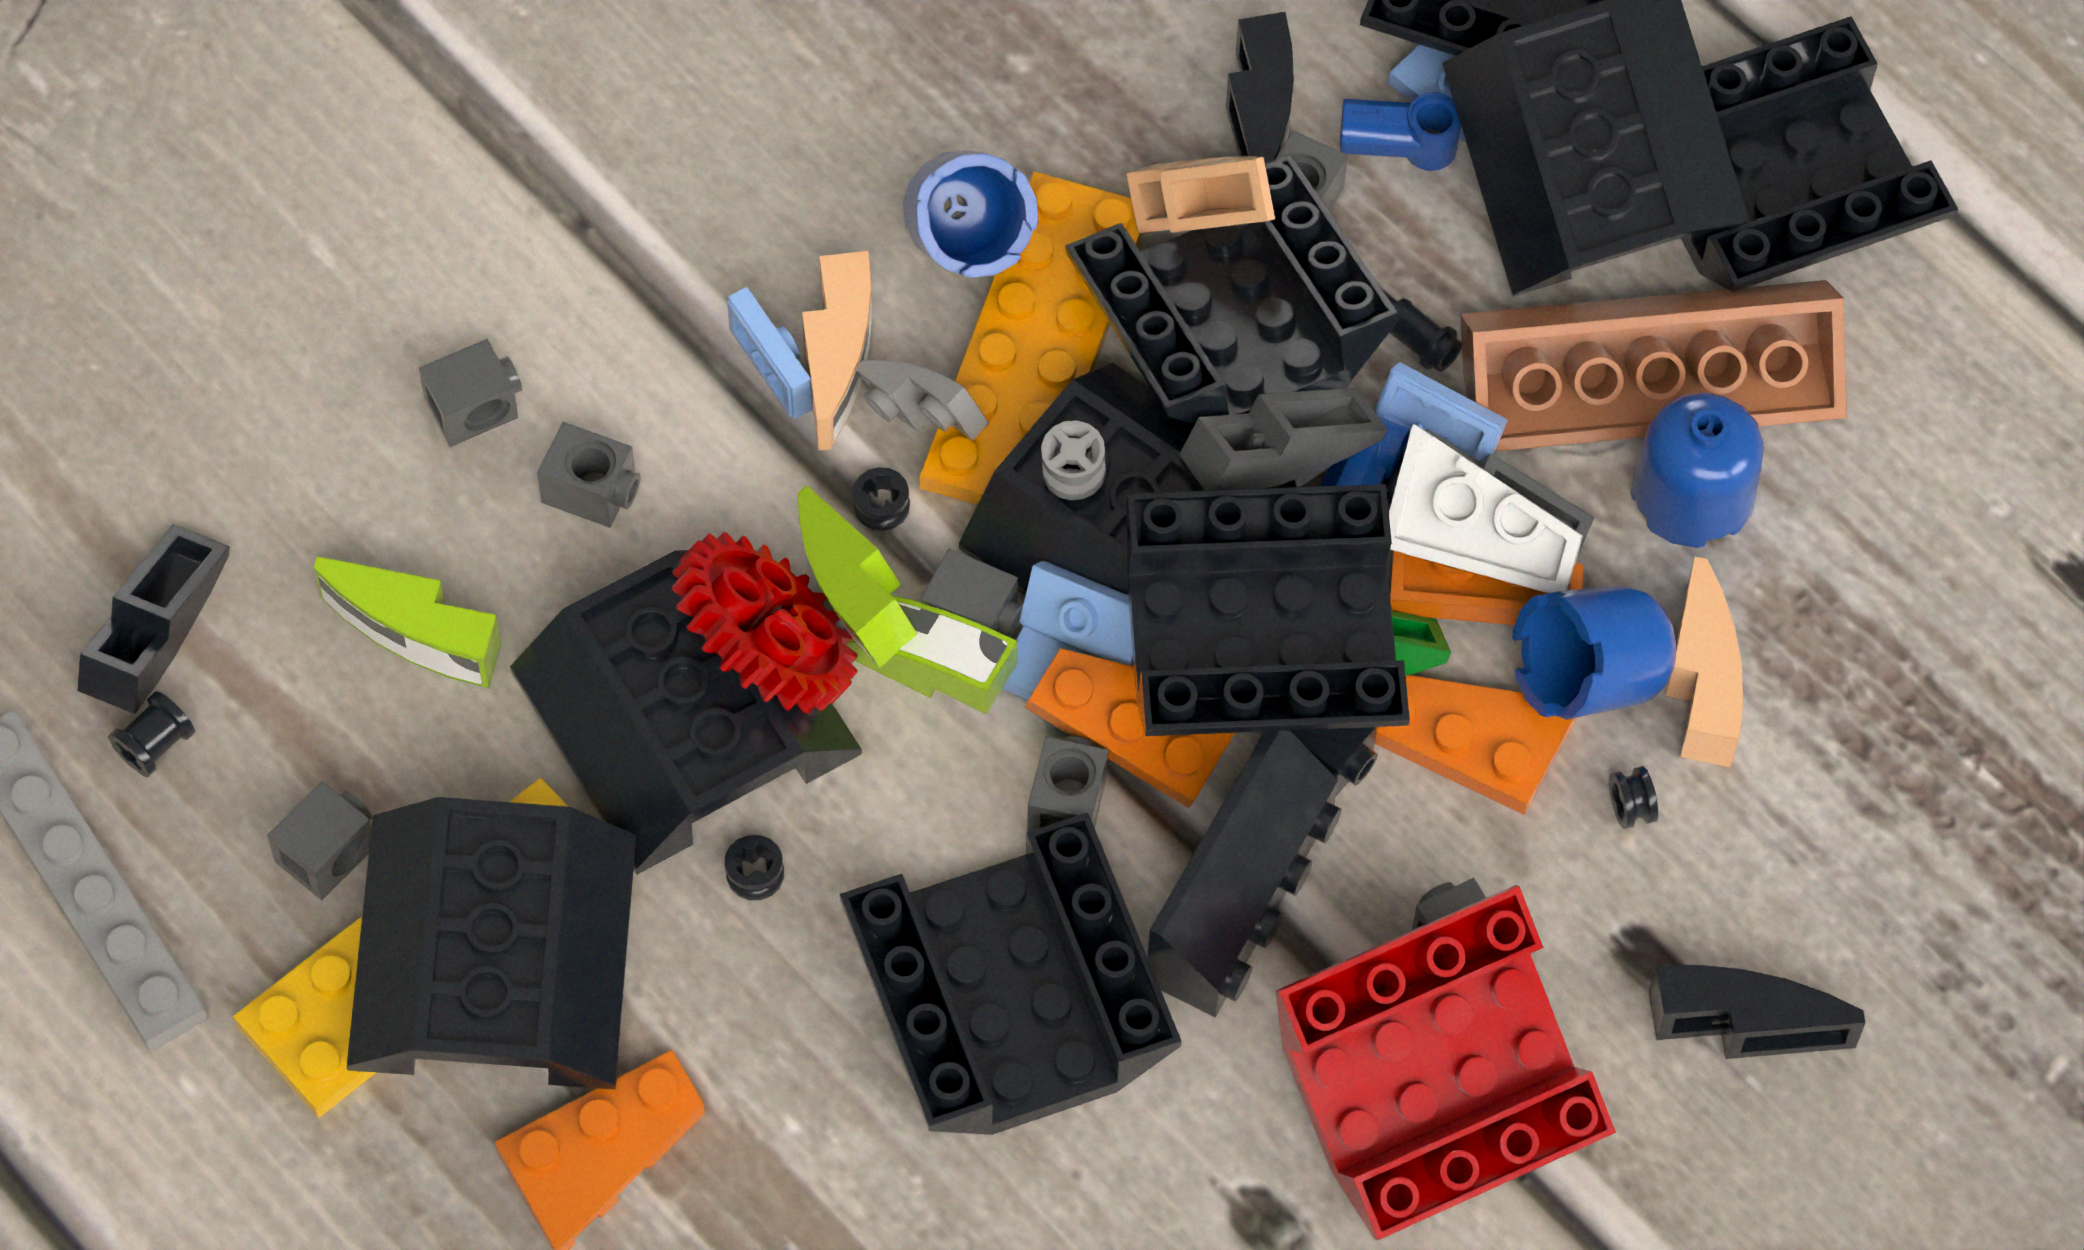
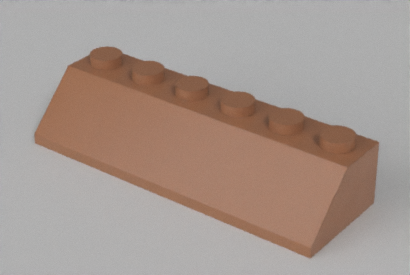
M1827 280L1746 287L1735 292L1723 289L1460 314L1463 376L1467 398L1508 419L1495 451L1643 438L1647 428L1664 405L1679 396L1699 392L1723 395L1744 406L1756 420L1758 426L1847 418L1844 298Z

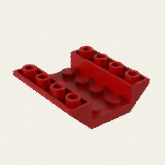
M1514 885L1276 990L1282 1049L1330 1170L1375 1240L1383 1239L1616 1133L1593 1072L1577 1068L1573 1064L1531 957V953L1544 947L1520 886Z

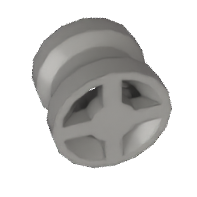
M1077 420L1064 421L1052 427L1044 436L1041 445L1043 479L1047 487L1058 497L1068 500L1084 499L1093 495L1102 486L1106 475L1105 447L1100 433L1090 424ZM1066 464L1078 465L1081 469H1064L1062 467Z

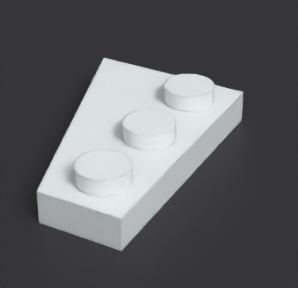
M1416 424L1412 425L1389 509L1392 539L1390 550L1546 593L1568 590L1583 535Z

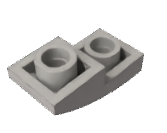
M862 360L856 366L857 374L869 389L863 396L865 401L878 415L888 422H891L897 416L918 431L930 420L940 430L945 432L952 426L970 440H973L989 424L963 386L933 370L914 364L888 360Z

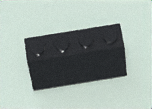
M1290 730L1264 731L1149 931L1147 958L1161 991L1213 1017L1217 1016L1226 998L1236 1002L1242 994L1253 969V966L1247 964L1249 957L1256 945L1267 948L1272 941L1283 916V913L1277 911L1278 906L1286 892L1294 896L1298 894L1312 866V860L1306 858L1316 840L1324 844L1329 840L1342 812V808L1335 806L1338 780Z

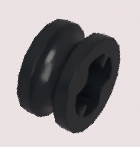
M878 467L867 470L854 483L852 493L854 510L857 518L863 525L873 530L885 531L896 528L904 522L910 509L909 488L906 479L899 472L890 468ZM878 490L891 491L892 502L894 503L891 504L888 500H885V507H873L869 494L872 493L875 497H878Z
M1644 766L1633 768L1631 776H1624L1621 771L1610 773V796L1620 826L1623 829L1634 827L1635 821L1639 818L1643 819L1646 824L1657 822V796L1648 770Z
M747 835L737 839L729 846L725 854V871L731 890L739 897L753 901L771 897L780 889L784 880L782 853L775 842L761 835ZM760 857L765 859L766 873L755 870L749 877L744 876L743 860L754 864Z

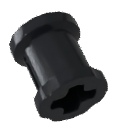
M155 691L147 699L149 706L124 730L116 728L108 735L112 747L119 756L144 777H149L156 770L154 762L180 738L188 740L196 732L186 714L171 699L158 691Z

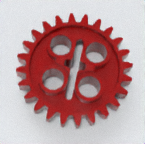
M723 532L718 538L709 533L702 541L697 540L678 561L680 564L672 573L678 580L672 586V590L683 598L676 605L677 609L693 617V620L686 626L688 631L704 636L707 641L701 649L704 652L717 653L722 658L720 669L723 672L730 671L731 669L740 674V684L744 689L753 683L758 686L764 701L768 702L774 695H777L785 710H790L797 704L804 713H809L814 706L818 710L823 711L830 703L833 704L852 684L851 679L858 671L851 664L858 655L846 646L852 639V636L847 631L836 626L841 619L835 611L827 610L823 605L827 599L825 594L812 592L808 588L810 577L807 574L794 575L791 572L790 562L786 557L778 563L772 559L768 546L763 544L755 551L746 536L742 535L735 542L727 532Z

